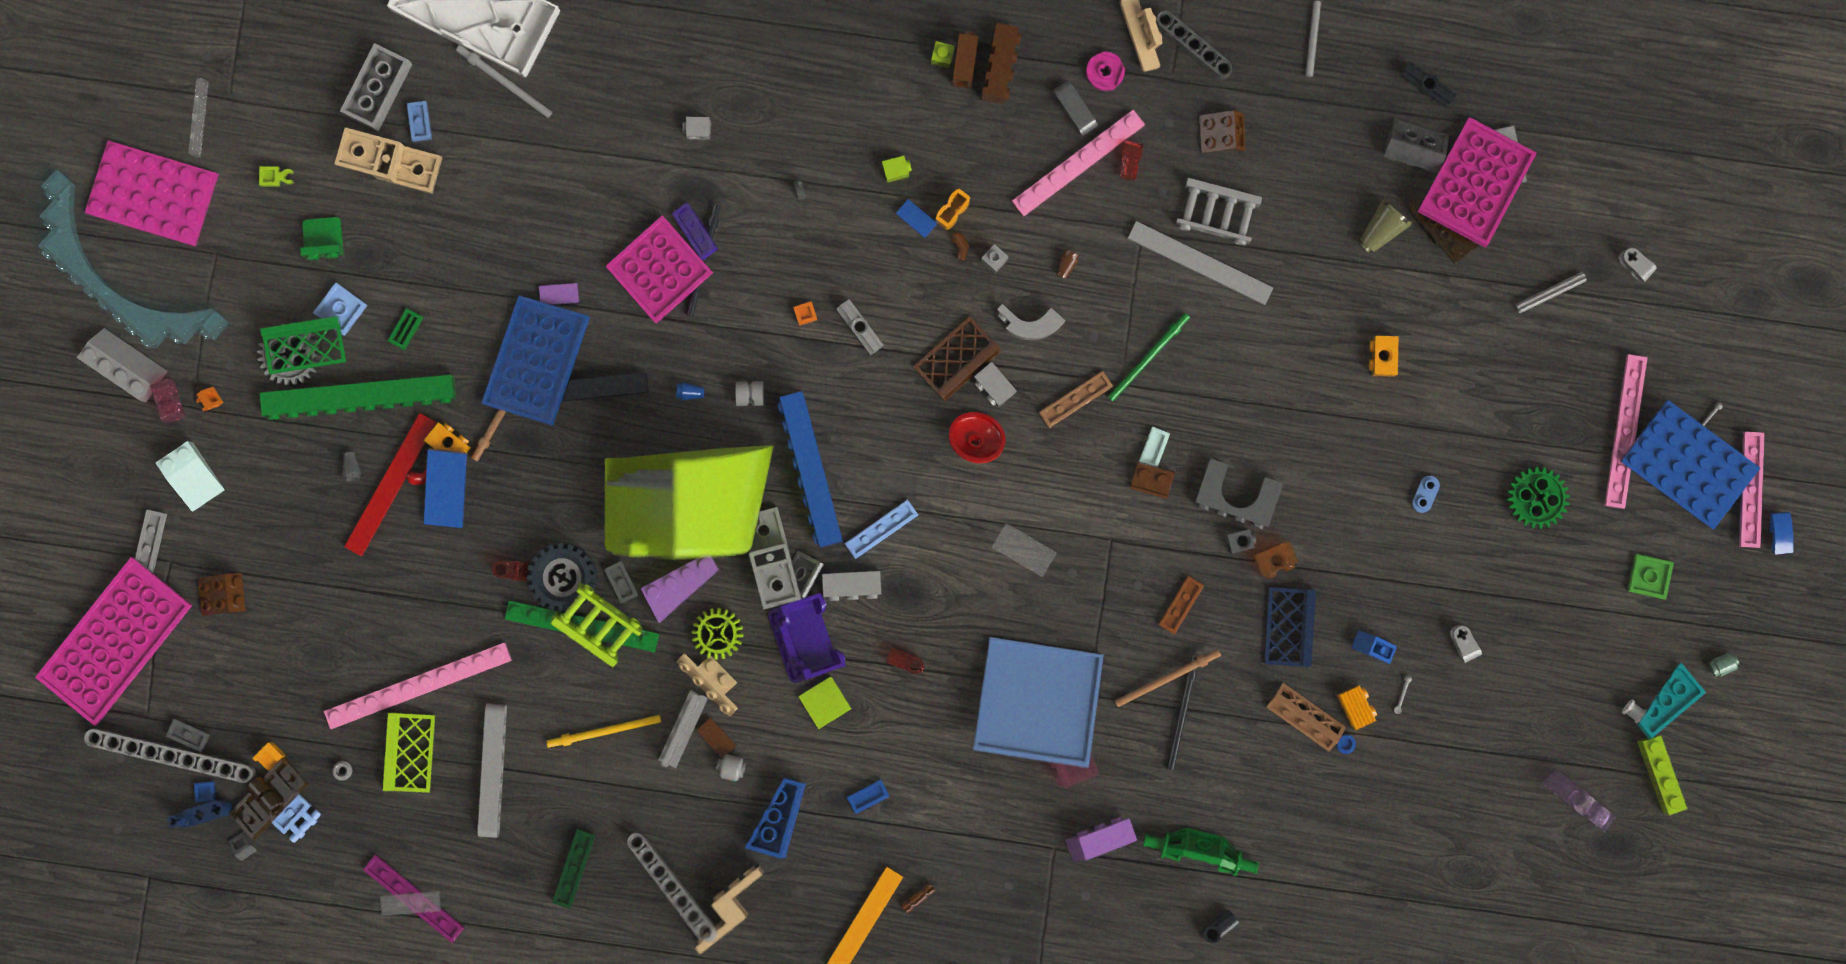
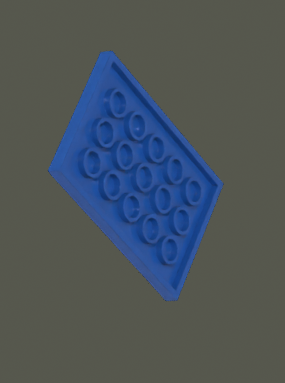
M518 296L481 404L553 426L590 317Z
M1669 400L1663 403L1620 461L1713 530L1760 470L1759 466Z

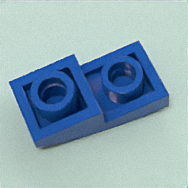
M1771 513L1769 531L1773 534L1772 552L1774 554L1793 553L1791 513Z

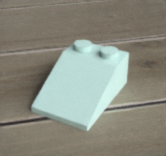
M185 442L156 462L164 477L191 511H195L225 490L192 442Z

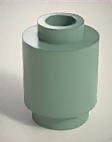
M1727 652L1712 659L1708 666L1714 677H1722L1737 670L1739 660L1735 654Z

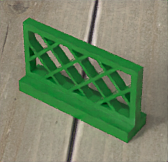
M335 316L260 329L269 375L347 362L340 317ZM328 330H337L338 337L334 342L324 337ZM313 332L320 336L314 346L305 340L309 333ZM290 336H296L301 340L295 349L286 343ZM277 339L282 344L274 352L269 348L268 340ZM322 339L331 344L326 353L316 348ZM303 342L312 347L306 357L297 351ZM284 345L293 351L287 360L278 354ZM333 347H336L340 350L341 359L333 360L327 355ZM314 350L323 355L319 363H314L308 359ZM295 353L304 358L300 366H294L289 362ZM277 356L285 363L281 369L273 370L272 361Z

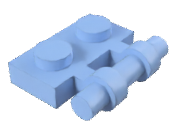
M299 794L272 824L283 834L290 829L293 834L289 839L295 843L305 835V831L311 825H315L321 813L315 809L312 814H309L307 810L312 805ZM302 816L305 821L298 827L295 823Z

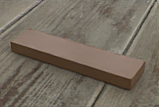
M1101 371L1041 410L1039 414L1048 428H1051L1112 388L1113 385L1105 373Z

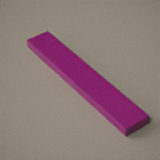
M377 854L363 868L368 875L451 943L464 930L465 927Z

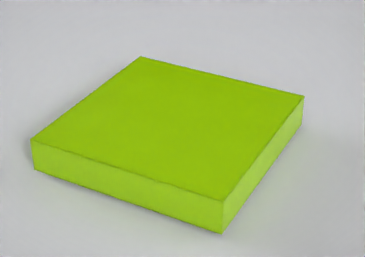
M832 677L799 696L818 729L851 710L850 705Z

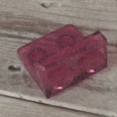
M1091 753L1088 768L1049 762L1051 768H1056L1058 775L1055 778L1059 787L1063 786L1064 789L1095 777L1099 773Z

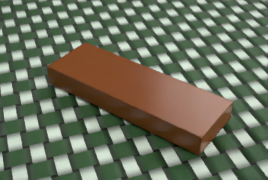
M1187 576L1158 625L1175 635L1205 585Z

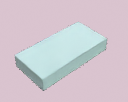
M1152 427L1139 461L1158 466L1170 433Z

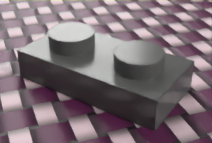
M622 561L604 569L621 604L639 596Z
M173 719L166 737L199 752H203L211 734L178 719Z

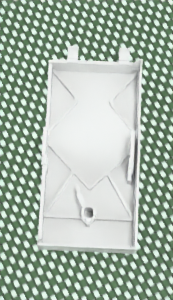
M389 0L387 5L391 11L525 78L560 13L558 6L546 0Z

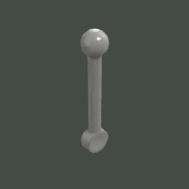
M1718 402L1715 404V408L1701 423L1703 426L1718 410L1722 409V403Z
M1409 675L1404 678L1405 684L1398 705L1394 707L1396 714L1402 712L1401 705L1408 684L1412 681V677Z

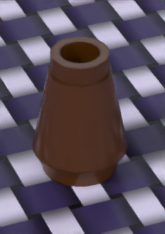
M1065 249V252L1061 254L1056 274L1067 279L1079 262V255Z

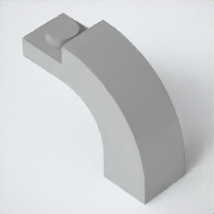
M1003 304L997 309L999 313L997 317L1003 323H1009L1005 330L1011 335L1024 340L1046 338L1065 323V320L1052 308L1041 319L1034 322H1025L1018 319Z

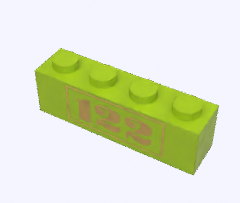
M1661 735L1637 741L1663 814L1672 815L1686 810L1687 806Z

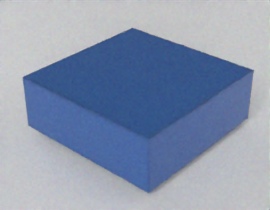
M215 781L194 783L195 803L216 801Z

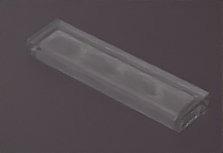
M201 78L196 79L188 152L193 157H201L209 82Z

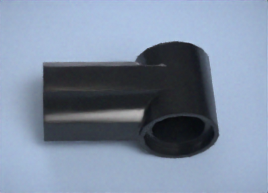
M1228 909L1209 925L1204 926L1201 936L1209 943H1216L1223 935L1235 927L1239 921ZM1209 929H1214L1216 932L1215 937L1212 939L1207 938V931Z

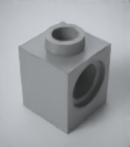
M686 117V122H683V134H686L687 139H710L711 120L709 117Z
M995 244L981 258V261L994 273L1008 260V256Z

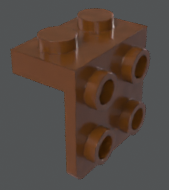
M242 573L221 574L198 579L202 616L246 611Z

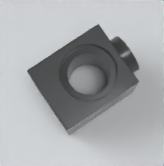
M1250 529L1226 535L1230 554L1255 548L1254 544L1257 543L1254 532L1251 533ZM1239 536H1244L1247 540L1244 547L1239 546L1237 543Z

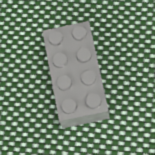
M374 43L340 112L379 132L412 63L408 59Z

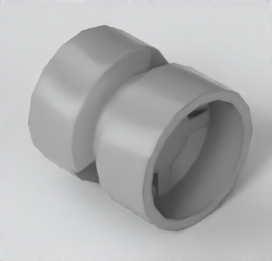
M736 381V406H748L749 403L753 406H764L763 381H752L751 384H748L747 381Z

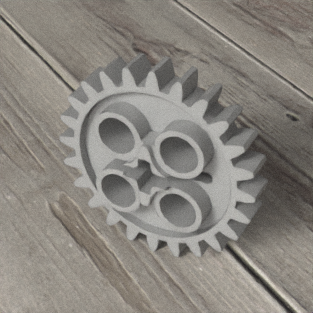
M310 333L305 340L314 346L318 340H311L314 334ZM290 336L286 343L294 348L293 341L298 337ZM277 339L268 340L269 348L275 352L274 345L280 341ZM303 342L297 351L306 350L305 353H302L306 357L312 347ZM259 343L263 350L257 351V353L262 355L258 361L264 362L260 368H267L264 374L268 376L269 371L264 343ZM284 345L278 354L286 355L288 350L293 351ZM316 350L308 358L314 363H318L315 360L321 358L320 355L316 354ZM294 354L289 362L297 366L296 361L301 356ZM279 357L272 361L273 370L278 369V363L283 361ZM308 368L272 374L270 380L274 381L277 378L278 384H281L284 380L287 386H289L290 381L297 385V379L303 383V377L311 378L309 372H316V370Z

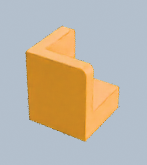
M268 742L252 759L259 761L270 771L286 755L274 742Z

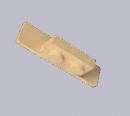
M1120 0L1142 71L1158 69L1160 63L1155 49L1163 43L1162 35L1156 25L1155 15L1152 13L1151 8L1142 10L1139 0Z
M683 654L677 660L679 668L692 678L695 685L700 686L706 692L707 697L713 700L724 714L730 717L738 709L725 695L737 682L712 656L707 658L698 667L686 654Z

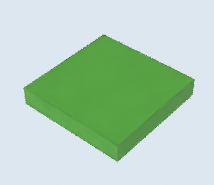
M1635 554L1627 592L1666 600L1674 562Z

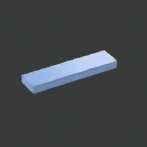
M907 499L848 540L845 545L854 558L857 559L917 517L918 514Z

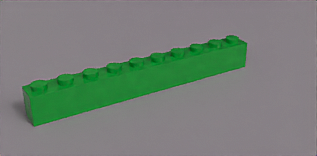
M453 375L260 393L261 415L268 417V420H278L279 416L287 415V418H298V414L305 413L306 416H317V412H325V415L337 414V410H344V413L356 412L358 408H363V411H373L375 407L382 406V409H393L394 405L400 404L401 407H413V403H420L421 406L432 405V401H440V404L451 403V400L456 399L455 378Z

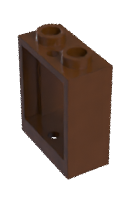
M963 32V34H959L953 75V86L972 88L978 36H975V33Z

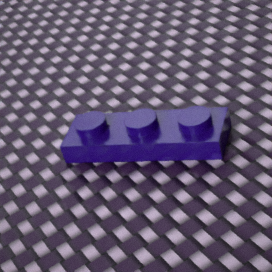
M686 202L672 213L702 260L718 250V247L689 203Z

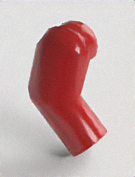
M427 468L423 473L409 472L406 476L408 482L412 485L426 484Z

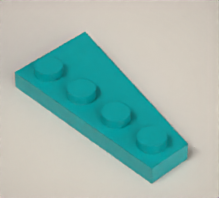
M1682 663L1677 665L1637 723L1648 739L1653 738L1706 693Z

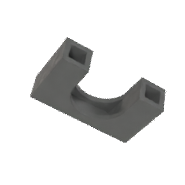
M1210 458L1194 501L1195 504H1198L1197 508L1208 511L1209 508L1216 510L1215 514L1222 517H1227V515L1233 516L1234 521L1243 524L1245 521L1253 523L1252 527L1263 530V527H1269L1283 483L1266 477L1263 478L1255 501L1249 507L1235 508L1229 505L1222 495V483L1228 464Z

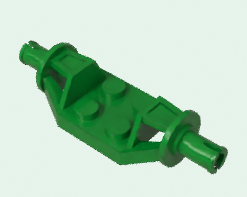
M1184 828L1173 833L1166 832L1163 838L1148 834L1144 838L1143 846L1159 849L1161 852L1160 858L1167 857L1180 861L1181 857L1184 856L1189 859L1216 864L1217 871L1232 873L1233 876H1237L1239 870L1257 874L1259 862L1243 859L1242 850L1237 851L1223 836ZM1180 840V844L1169 845V842ZM1225 852H1226L1227 854H1229V855H1230L1232 858H1234L1235 860H1233V859H1231L1230 857L1226 856V855H1225Z

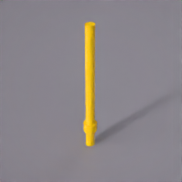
M657 715L577 734H563L559 738L547 740L548 748L558 745L567 746L576 741L661 723V717Z

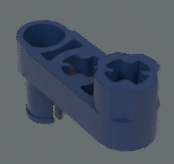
M226 799L205 803L183 810V812H179L176 815H170L167 818V822L171 821V823L167 825L171 828L191 827L230 815L229 813L232 811L233 805ZM204 812V816L199 817L198 813Z

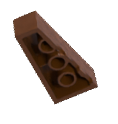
M1001 23L996 24L982 92V101L1004 105V101L1009 100L1011 89L1007 88L1008 81L1012 82L1014 70H1011L1012 63H1016L1018 52L1015 51L1016 44L1020 45L1022 33H1018L1019 27Z

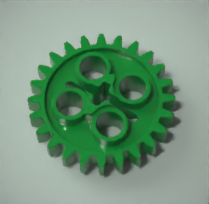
M1534 467L1533 472L1528 468L1526 469L1527 475L1523 471L1520 472L1521 478H1513L1516 484H1509L1513 490L1507 491L1511 498L1506 499V501L1512 502L1508 509L1514 508L1515 510L1511 515H1518L1517 522L1523 519V526H1527L1530 523L1531 529L1536 524L1538 529H1542L1543 524L1546 528H1549L1550 522L1557 524L1555 518L1563 519L1560 513H1567V510L1563 507L1570 505V503L1565 501V498H1569L1570 495L1564 493L1569 488L1562 487L1565 480L1558 481L1560 475L1553 476V470L1546 473V467H1543L1540 472L1538 467ZM1538 480H1542L1545 483L1543 490L1537 487ZM1523 490L1529 494V498L1526 501L1521 498ZM1536 495H1541L1540 501H1535ZM1549 496H1553L1555 498V504L1553 506L1549 505L1547 502ZM1543 505L1548 509L1547 513L1545 512ZM1534 506L1540 510L1537 517L1531 512Z

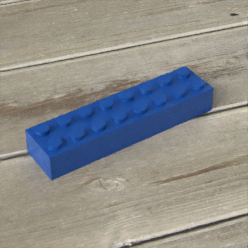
M801 391L780 397L781 402H778L780 414L785 415L786 420L782 422L786 434H790L791 439L787 440L790 451L794 452L796 458L792 459L795 470L800 471L801 476L797 477L799 486L805 490L806 495L802 496L804 505L810 509V514H807L808 520L816 531L812 533L816 545L819 544L821 548L841 543L843 540L804 394Z

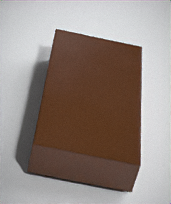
M712 718L708 719L696 730L722 759L737 746Z

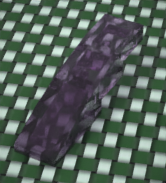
M1554 768L1543 782L1553 793L1601 831L1605 832L1615 820L1616 816Z

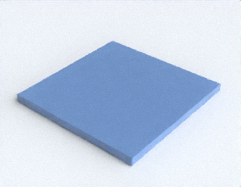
M990 637L973 750L1088 768L1104 655Z

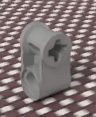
M1635 248L1621 252L1618 258L1619 263L1641 283H1645L1657 269L1652 261Z
M1457 625L1451 629V639L1463 663L1482 655L1480 647L1467 627ZM1459 630L1464 631L1462 634L1463 638L1457 637Z

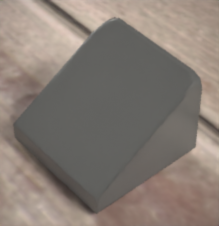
M245 831L228 841L234 856L240 861L257 851Z

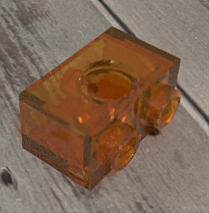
M1290 541L1252 556L1260 576H1266L1267 579L1277 576V571L1284 569L1285 572L1294 569V564L1298 563ZM1273 556H1278L1281 559V563L1277 567L1271 563Z

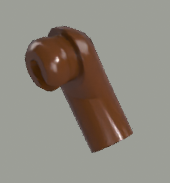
M954 233L951 241L959 248L956 259L965 261L969 243L963 234Z

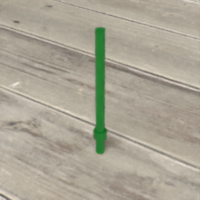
M1184 313L1176 323H1172L1168 327L1169 330L1108 395L1112 402L1174 335H1178L1181 331L1180 328L1190 319L1189 315Z

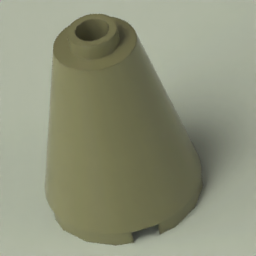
M1384 199L1380 202L1360 238V241H1362L1360 246L1368 253L1371 250L1373 252L1377 251L1412 225L1410 221L1405 223L1406 218L1390 204L1385 206L1384 204L1387 201Z

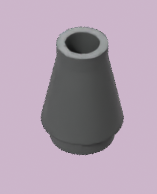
M355 452L344 453L342 471L344 480H359L361 471L355 457Z

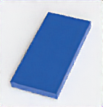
M428 449L424 524L463 527L467 452Z

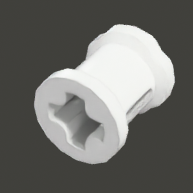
M1633 699L1622 710V713L1624 715L1628 714L1635 720L1636 724L1646 712V709L1643 710L1636 705Z

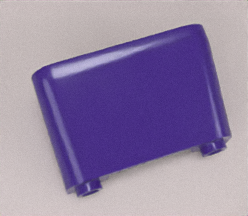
M821 593L782 605L768 612L769 622L787 675L794 684L846 666L843 652L838 649L833 650L821 613L825 611L826 601Z

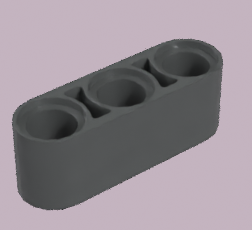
M1069 80L1052 90L1054 97L1081 136L1098 126L1095 118Z

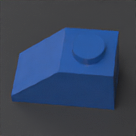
M1359 630L1352 645V649L1388 664L1391 663L1397 646L1377 636Z

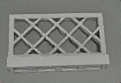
M690 690L659 757V761L662 762L661 765L665 767L670 765L677 768L708 697Z

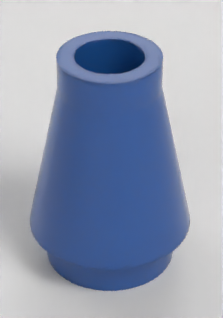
M682 382V384L677 383L676 399L683 401L704 398V387Z

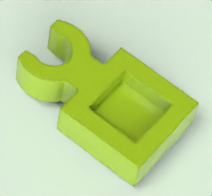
M259 166V186L280 187V181L289 185L293 184L292 180H286V175L293 174L294 171L285 169L280 172V167Z

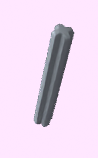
M1580 272L1515 305L1519 313H1522L1584 283L1587 280L1583 272Z

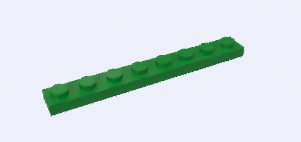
M509 601L505 620L562 632L551 624L552 616L556 611ZM572 615L570 619L574 624L580 625L585 617ZM594 619L586 628V632L591 636L596 635L606 622ZM614 624L601 641L614 643L626 627ZM641 630V634L638 636L632 632L622 645L656 652L660 634Z

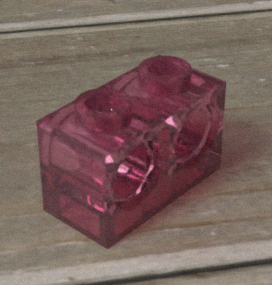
M166 379L150 385L162 422L170 423L186 417L173 380Z

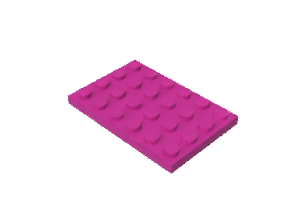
M1469 117L1418 212L1486 248L1537 153Z
M107 141L85 213L196 247L219 174Z

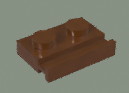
M1138 461L1130 489L1167 499L1175 471Z

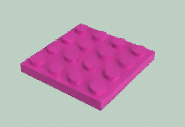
M663 215L606 265L607 269L656 324L713 274L711 269Z

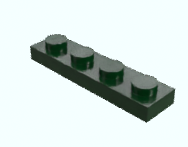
M577 829L552 901L553 904L571 909L596 837L595 834Z

